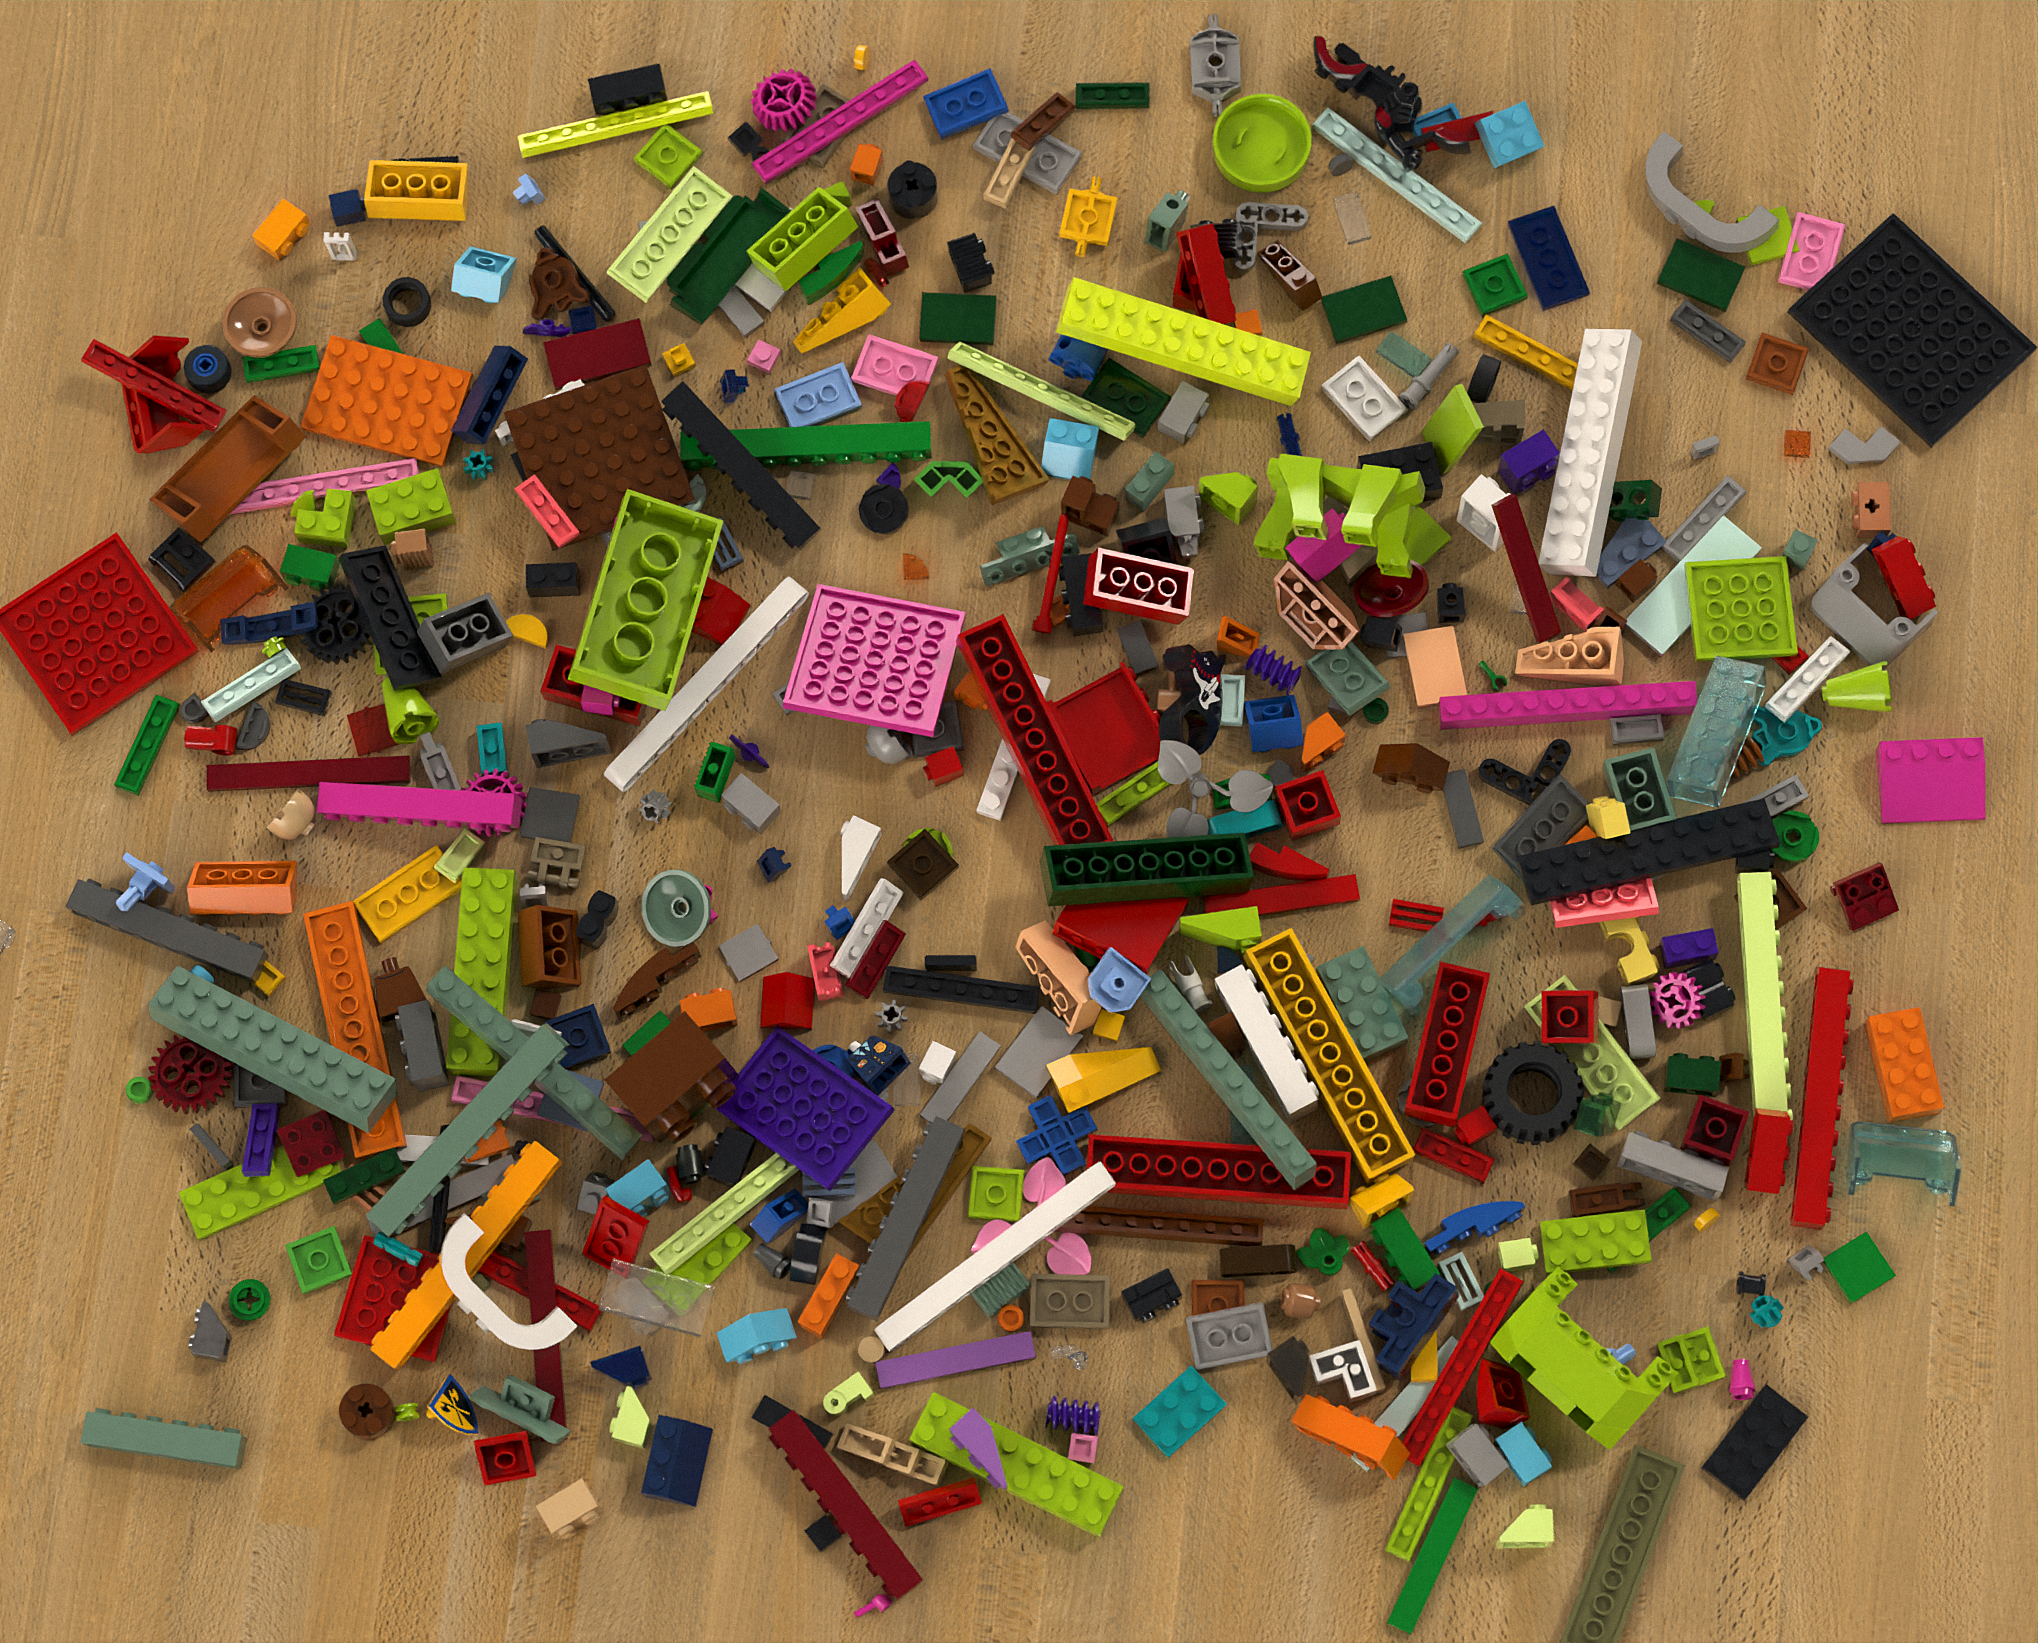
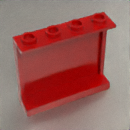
M1123 661L1120 663V668L1055 703H1053L1052 699L1047 702L1092 797L1158 762L1161 742L1159 723L1161 718L1156 709H1150L1147 703L1150 701L1147 693L1143 688H1138L1135 683L1137 677L1131 667L1127 668Z
M1184 897L1066 905L1056 920L1053 935L1099 959L1104 956L1108 948L1112 947L1148 975L1153 961L1180 916L1184 915L1189 900Z

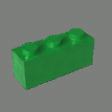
M1399 1207L1372 1222L1370 1235L1377 1246L1381 1244L1386 1253L1383 1255L1391 1268L1395 1266L1400 1274L1397 1277L1398 1281L1417 1292L1427 1285L1434 1273L1440 1276L1438 1269Z

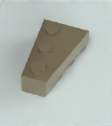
M1525 400L1473 403L1484 428L1472 444L1518 445L1521 443L1525 423Z
M1330 497L1323 501V515L1332 508L1339 515L1342 512L1347 515L1348 510L1341 503ZM1378 544L1376 547L1362 545L1337 566L1345 579L1348 589L1366 569L1376 563Z

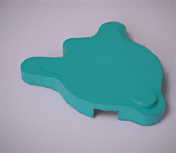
M1752 704L1747 710V716L1761 727V729L1753 732L1752 740L1761 748L1764 763L1759 759L1758 763L1763 767L1769 766L1779 757H1791L1800 754L1808 747L1812 738L1822 728V723L1818 718L1810 717L1799 710H1796L1785 723L1769 710Z

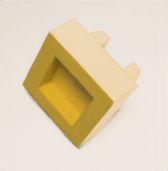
M685 343L662 353L673 377L696 367Z

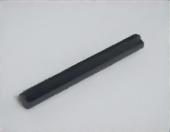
M541 225L534 231L536 238L544 247L550 248L555 254L566 258L575 266L581 287L590 293L589 302L604 321H611L616 316L614 309L546 226Z
M442 1125V1126L440 1127V1134H441L449 1125ZM449 1176L442 1182L444 1185L443 1189L433 1199L429 1251L437 1254L441 1253L445 1239V1220L447 1218L451 1179Z

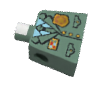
M1178 190L1175 195L1166 193L1148 217L1144 242L1165 253L1168 251L1176 237V232L1180 231L1186 220L1188 201L1190 200L1186 192Z

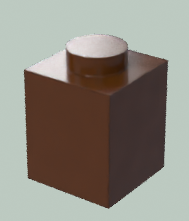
M1640 558L1618 577L1616 586L1634 603L1656 584L1657 572L1650 563L1647 562L1645 564Z

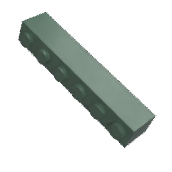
M95 1408V1412H86L80 1441L85 1446L241 1469L246 1437L240 1434L238 1429L224 1428V1432L214 1430V1426L207 1424H198V1428L189 1427L188 1422L173 1420L172 1424L162 1423V1418L147 1416L146 1420L136 1419L137 1415L133 1413L121 1412V1416L111 1415L110 1410Z

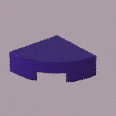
M892 463L876 479V483L878 485L888 484L900 490L901 476L897 466Z

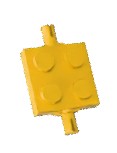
M1096 176L1092 177L1090 190L1081 191L1069 188L1059 237L1078 242L1075 255L1078 257L1080 251L1081 257H1085L1087 244L1108 246L1118 197L1107 196L1099 192L1102 178L1098 177L1096 183Z

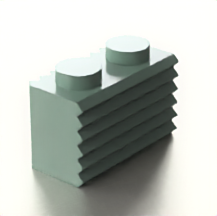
M1153 452V456H1150L1147 463H1144L1141 471H1138L1135 478H1132L1131 482H1128V486H1125L1126 500L1144 512L1174 475V464L1159 453Z
M1012 1262L973 1291L970 1296L985 1315L991 1319L1004 1306L1009 1305L1031 1288V1284L1014 1262Z

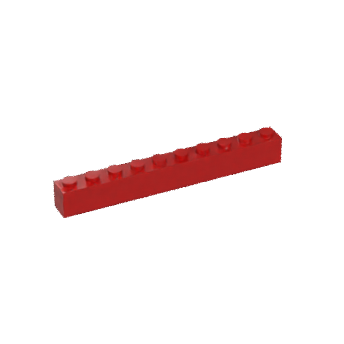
M1819 967L1815 973L1790 1226L1822 1230L1825 1223L1830 1222L1831 1208L1827 1207L1828 1197L1832 1198L1834 1182H1830V1172H1834L1836 1166V1156H1832L1833 1146H1837L1839 1131H1835V1121H1839L1841 1116V1105H1837L1838 1095L1842 1096L1844 1080H1840V1070H1844L1846 1065V1055L1842 1054L1843 1045H1847L1849 1030L1845 1029V1020H1849L1851 1014V1004H1847L1848 995H1852L1854 980L1850 979V971Z

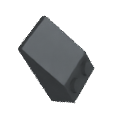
M537 719L532 721L531 724L526 725L530 753L537 768L612 753L606 734L552 720L546 721V719Z

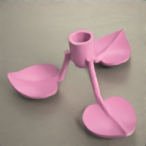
M1047 1157L1036 1163L1024 1179V1197L1031 1202L1038 1201L1037 1207L1066 1186L1064 1176L1051 1158ZM1003 1220L988 1222L980 1230L971 1248V1252L973 1254L978 1252L1009 1229L1011 1225ZM1063 1233L1059 1237L1058 1242L1050 1236L1045 1238V1240L1054 1245L1047 1253L1048 1266L1054 1273L1087 1275L1090 1272L1091 1254L1087 1244L1079 1235Z

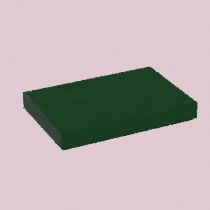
M1676 239L1657 284L1726 312L1746 267Z
M1392 276L1322 296L1323 299L1320 300L1336 344L1407 323V317Z
M922 292L919 342H962L964 344L994 345L997 297L994 295Z
M1108 358L1081 396L1082 399L1134 422L1136 425L1133 432L1142 438L1145 437L1171 400L1170 395L1111 358Z

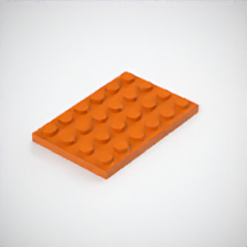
M330 335L301 428L302 430L405 458H416L417 461L444 468L454 437L451 429L464 406L473 374L472 372Z

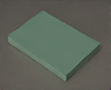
M1352 641L1345 649H1324L1305 662L1306 668L1349 716L1391 688L1390 683Z

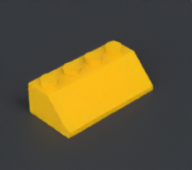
M370 160L364 197L368 218L466 221L468 208V163Z

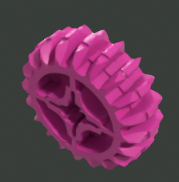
M781 68L778 74L772 71L769 78L763 76L764 82L757 83V90L752 91L754 97L751 99L752 111L757 116L758 122L762 125L764 124L768 130L773 128L774 131L778 132L782 128L786 133L789 127L796 130L797 124L805 125V117L812 118L811 111L816 110V89L811 84L810 79L804 76L800 70L795 73L790 68L786 73Z
M496 768L493 770L492 775H489L487 769L483 771V777L475 773L476 781L473 782L467 779L466 783L469 788L464 787L460 790L493 793L511 792L522 798L521 810L527 808V803L523 801L527 798L525 792H521L524 788L521 783L516 784L517 778L515 776L509 778L507 771H504L499 776L498 769ZM488 786H498L492 791L484 789ZM521 811L520 818H523L525 814ZM486 826V835L491 837L493 831H496L495 827ZM476 830L477 834L481 835L485 831ZM496 831L497 835L501 837L502 832Z

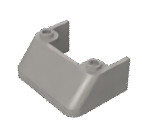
M1863 543L1832 573L1811 600L1810 607L1812 612L1868 666L1882 661H1887L1889 666L1932 625L1938 612L1934 609L1917 626L1906 617H1897L1888 625L1851 591L1859 581V572L1854 566L1862 559L1868 547Z

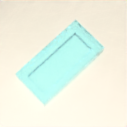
M1392 331L1389 332L1376 349L1377 354L1412 378L1420 376L1431 362L1429 356Z

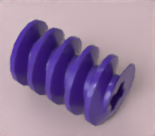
M1266 644L1260 649L1256 648L1249 657L1245 670L1253 667L1252 674L1255 676L1262 672L1261 680L1266 681L1270 678L1269 683L1271 686L1279 683V691H1284L1288 687L1287 696H1289L1301 676L1302 666L1293 670L1292 660L1284 665L1285 656L1282 655L1276 660V651L1273 650L1267 654Z
M1053 1396L1048 1404L1045 1428L1052 1422L1053 1430H1057L1060 1423H1062L1064 1431L1067 1432L1069 1427L1073 1425L1074 1433H1078L1081 1426H1083L1086 1435L1094 1428L1095 1436H1098L1101 1415L1099 1404L1095 1402L1093 1407L1089 1409L1088 1401H1084L1082 1406L1079 1407L1077 1399H1074L1072 1404L1068 1406L1067 1398L1064 1397L1061 1403L1058 1404L1057 1397Z

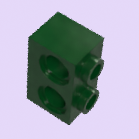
M1653 480L1614 482L1608 516L1616 522H1624L1626 518L1645 521L1649 520L1650 517H1659L1662 488Z

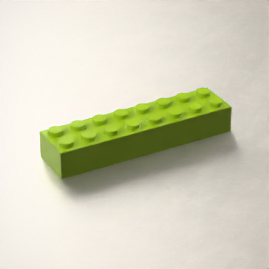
M463 867L454 974L507 1019L518 876L515 870ZM451 1013L446 1069L449 1074L494 1077L501 1070L503 1057Z
M933 1392L909 1438L910 1443L989 1482L986 1479L989 1474L983 1467L978 1470L968 1459L970 1453L965 1448L959 1450L950 1440L953 1435L949 1429L969 1409ZM983 1417L992 1428L1008 1489L1006 1491L1101 1538L1124 1491V1486Z

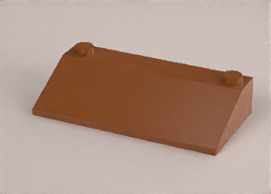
M253 395L149 500L189 535L202 542L293 450L300 446L306 436L289 416Z

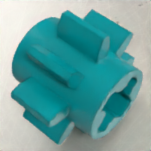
M484 449L480 452L471 450V455L468 458H463L464 463L468 465L463 470L465 474L471 473L473 481L477 478L486 480L487 474L494 472L493 467L489 465L494 462L492 456L486 457Z
M1762 1295L1753 1301L1751 1308L1754 1312L1749 1314L1754 1323L1759 1324L1761 1328L1764 1326L1771 1328L1781 1321L1783 1315L1780 1311L1784 1307L1779 1299H1774L1772 1295Z

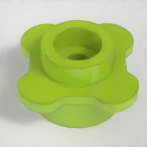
M275 636L263 644L265 646L262 650L263 654H267L271 658L286 649L287 647L283 643L285 642L284 638L278 639Z

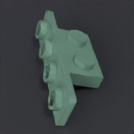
M1044 526L996 542L1002 558L980 566L985 586L987 587L1050 565L1055 539L1050 541ZM1075 534L1066 535L1062 557L1078 555L1080 551Z
M513 1375L505 1378L501 1394L486 1386H482L470 1394L469 1399L477 1403L481 1408L491 1410L501 1418L520 1425L524 1430L543 1437L547 1442L558 1444L570 1434L569 1429L549 1419L555 1397Z

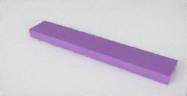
M1031 1331L875 1363L880 1389L1035 1359L1036 1356Z

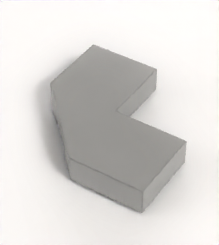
M1880 427L1866 443H1863L1845 428L1829 446V450L1848 465L1864 462L1883 463L1899 446L1900 441L1883 427Z

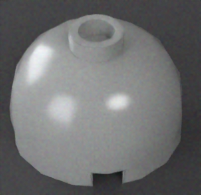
M869 725L866 733L868 743L865 744V748L872 758L876 756L883 763L896 764L912 756L911 746L908 740L904 741L901 734L903 731Z

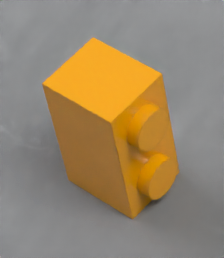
M282 199L252 236L257 246L280 261L283 256H287L292 251L296 240L307 233L310 222L305 213L285 199Z

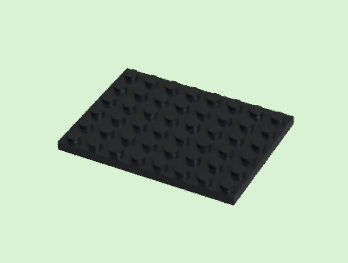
M1894 213L1796 301L1787 312L1931 448L2038 348Z

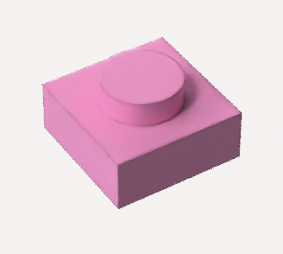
M758 339L747 359V363L770 374L781 354V350Z
M1072 1433L1068 1459L1095 1463L1099 1437Z

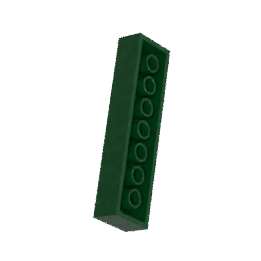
M1245 833L1044 846L1039 861L1048 906L1247 893L1254 879Z

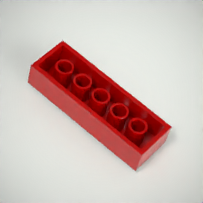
M1439 962L1403 1116L1455 1127L1491 973Z

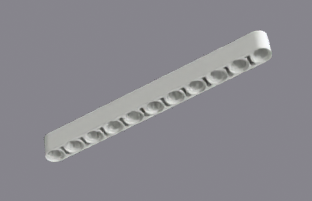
M790 576L784 579L671 699L666 711L661 710L608 766L604 776L622 792H626L801 607L808 598L809 592Z
M1101 1162L1093 1165L881 1323L874 1331L889 1352L897 1349L1116 1185L1115 1181Z

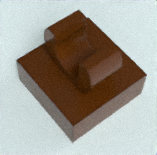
M1733 1052L1719 1056V1061H1721L1719 1082L1730 1083L1749 1078L1748 1074H1743V1066L1749 1065V1061L1744 1059L1743 1053Z

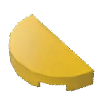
M520 614L512 616L505 621L513 637L547 649L549 641L547 630L539 619L532 615Z

